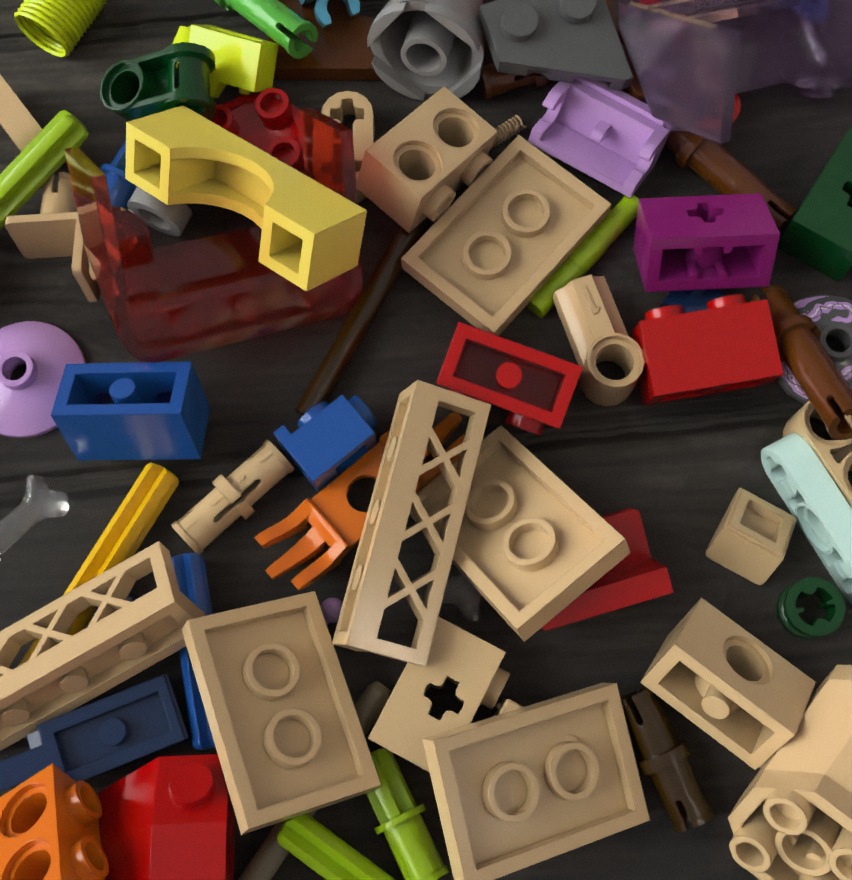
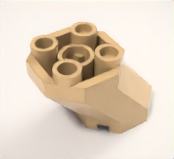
M836 665L813 692L796 735L766 760L728 816L734 835L729 843L732 857L741 867L748 870L759 880H852V665Z

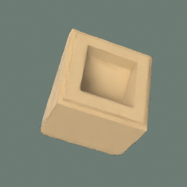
M739 487L708 545L706 556L754 584L762 585L783 561L797 518Z

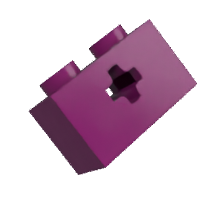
M762 193L640 198L638 201L633 251L645 292L769 287L780 232Z

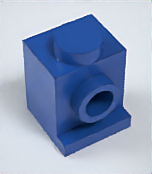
M341 395L331 404L323 401L310 408L300 418L298 422L299 429L291 434L282 425L273 434L282 450L319 493L377 444L376 435L372 429L379 425V423L358 396L354 395L351 399L347 400Z

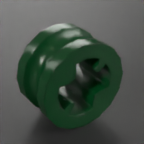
M806 577L785 587L780 593L776 604L777 617L783 628L791 635L801 639H816L836 631L842 624L846 612L845 601L839 589L830 581L819 577ZM814 593L822 601L816 608L824 609L825 615L823 619L818 618L806 623L798 615L804 611V608H796L797 598H806Z

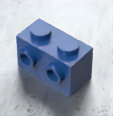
M192 361L66 364L51 417L78 461L201 459L211 408Z

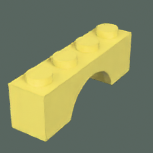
M184 105L126 122V180L166 205H213L235 211L249 218L262 229L258 262L307 292L358 266L367 215L366 209Z

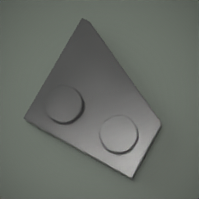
M496 0L480 5L479 21L497 72L522 76L538 73L544 75L549 80L573 83L575 77L610 82L609 89L615 90L628 88L633 80L631 69L605 0Z

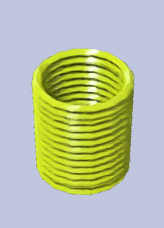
M24 0L21 7L17 8L18 11L14 13L15 22L19 29L37 46L54 56L67 57L73 51L77 42L80 41V37H83L86 29L89 28L93 20L96 19V16L99 15V12L102 11L107 0Z

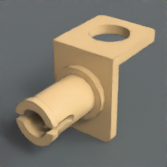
M59 172L58 190L54 188L56 178L54 174L42 186L40 214L7 216L5 228L25 258L73 256L72 273L89 302H99L100 288L93 271V264L96 260L95 250L102 241L87 211L78 212L79 197L82 192L81 182L72 174ZM87 255L89 260V270L87 265Z

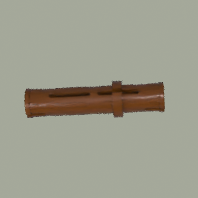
M665 93L656 98L657 105L654 102L650 104V106L676 119L665 146L676 155L674 162L682 169L689 166L720 195L762 193L778 229H781L797 212L794 206H790L715 140L714 135L716 132L708 124L702 127L673 103Z
M780 285L764 287L762 291L772 304L770 312L781 362H786L826 425L829 435L836 440L851 439L852 427L846 420L845 415L852 416V388L823 345L819 342L821 336L819 328L810 317L800 314L784 287ZM756 293V294L753 296L751 302H753V301H759V300H762V299H761V297Z

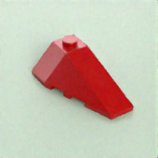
M218 754L157 757L99 792V800L102 806V816L99 818L101 846L109 865V873L105 880H233L236 816Z

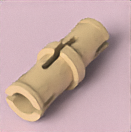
M268 439L262 443L263 446L228 477L225 478L220 474L212 481L215 488L183 517L171 524L179 536L199 555L204 551L205 547L241 515L245 520L255 512L251 506L283 477L295 470L286 457Z

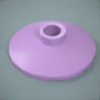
M38 321L18 322L0 329V435L10 438H32L44 435L58 428L51 417L65 366L66 364L86 363L84 354L78 344L62 329ZM26 364L25 374L20 379L10 380L12 372L18 366Z

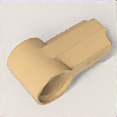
M590 274L571 280L566 286L554 292L553 302L579 366L583 367L579 377L581 390L595 404L602 406L618 405L628 398L642 374L645 363L643 351L638 343L628 336L604 276L596 277ZM604 361L614 362L623 369L625 378L620 380L608 379L600 374L596 364Z

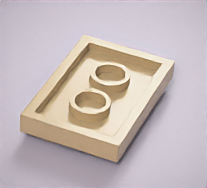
M518 135L401 258L402 269L474 327L499 336L527 306L529 300L609 214L612 204Z
M499 426L482 440L452 563L525 642L631 552L626 539L504 427ZM458 460L455 463H453L455 470L457 468ZM441 473L416 493L428 516L447 506L451 489ZM410 510V514H409V515H410L411 518L417 523L415 517L413 516V514H412V512H411V510ZM444 517L433 523L439 535Z
M315 591L186 621L182 628V633L241 835L371 792L381 785Z
M599 683L422 739L454 880H495L650 821L617 683ZM566 734L577 737L579 742L566 741ZM575 750L568 764L564 766L565 753Z

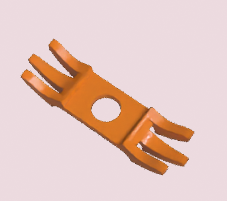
M453 411L433 428L442 445L463 420L457 412ZM389 431L379 438V443L312 499L306 498L288 517L254 537L264 549L306 529L308 522L312 526L293 547L265 570L272 580L292 571L325 550L324 546L327 543L330 548L291 580L293 585L300 591L337 567L344 556L359 543L367 512L355 510L349 504L348 491L351 485L358 479L377 478ZM465 434L453 442L445 452L462 444ZM428 447L425 452L423 464L427 463L432 457V454L430 453ZM460 453L450 458L452 464L459 459ZM438 465L419 475L416 493L441 474Z

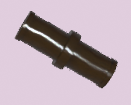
M642 687L639 693L635 690L621 697L627 727L641 755L636 763L642 775L651 776L670 816L674 831L677 833L687 831L689 829L687 823L690 821L693 828H696L711 820L716 813L713 807L710 806L688 761L692 751L686 739L678 740L658 696L647 687Z

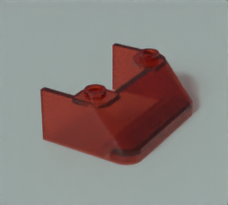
M311 107L299 109L305 169L298 171L357 204L353 130ZM79 147L65 149L85 250L116 334L127 351L136 359L143 362H160L338 317L350 311L360 298L363 288L361 249L358 266L306 292L258 262L262 232L259 226L152 248L150 233L145 222L130 209L111 206L106 175Z

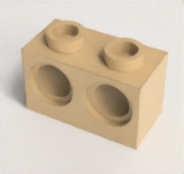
M443 86L365 150L356 188L410 233L427 217L431 221L437 220L453 202L456 191L464 184L469 187L493 162V159L488 154L498 131Z

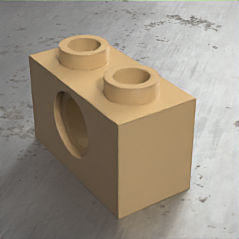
M701 597L668 634L640 683L756 770L796 735L816 682Z

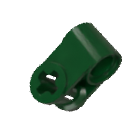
M181 42L171 44L163 50L130 60H121L113 64L106 71L101 81L99 90L101 101L106 108L126 121H132L182 105L208 120H212L216 116V101L210 96L209 74L215 70V55L209 48L203 45Z

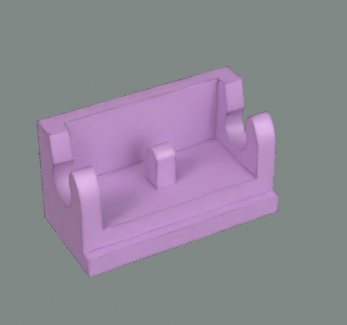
M575 77L573 83L559 81L548 93L542 104L548 109L532 128L528 142L631 198L655 166L676 119L621 90L609 89V84L604 81Z

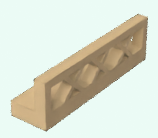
M416 380L399 394L332 645L354 651L370 652L426 667L491 404L420 380ZM437 406L469 416L463 443L445 452L432 428ZM428 447L434 459L423 464ZM460 453L455 470L450 458ZM438 465L451 492L447 506L428 516L415 491L419 475ZM411 510L417 523L406 529ZM444 517L439 535L433 523ZM422 530L435 555L431 570L411 582L398 556L402 541ZM394 576L400 589L388 595ZM427 584L422 602L416 590ZM404 597L418 620L411 647L377 638L384 609Z
M161 542L154 543L0 631V751L25 738L27 734L36 731V725L71 712L186 647L182 633L183 626L187 620L202 617L205 614L180 591L170 551ZM153 572L157 588L133 602L126 601L135 582ZM91 606L98 607L87 628L73 636L67 634L79 613ZM35 638L40 639L27 662L15 669L9 668L21 646Z

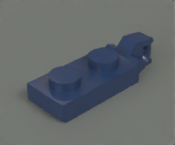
M161 675L36 725L37 730L26 735L30 750L0 761V792L7 789L12 790L52 763L76 782L79 780L87 782L191 740V731L172 675Z

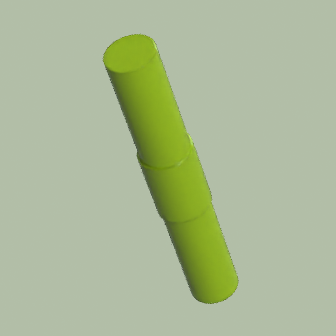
M624 195L602 222L529 300L527 308L537 317L543 318L555 306L553 302L554 292L566 286L571 280L583 277L604 255L607 248L637 217L639 198L635 195H632L631 198Z

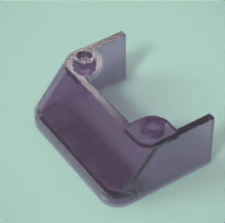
M619 0V31L651 115L662 120L663 127L666 129L690 131L717 143H724L731 139L735 94L786 82L801 87L800 93L804 96L828 98L835 96L837 89L852 86V0Z

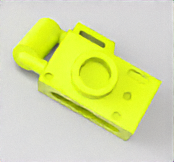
M191 24L188 27H179L172 44L181 42L196 43L209 48L215 55V70L209 74L210 96L212 98H219L226 85L238 87L239 93L250 95V92H262L267 88H272L278 43L213 25Z

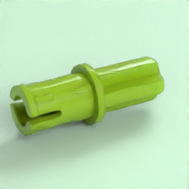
M380 748L371 752L370 754L381 783L379 787L366 793L380 823V826L374 828L376 834L384 832L405 880L439 879L449 871L447 866L443 864L420 814L426 810L424 804L416 805L391 751L386 748Z

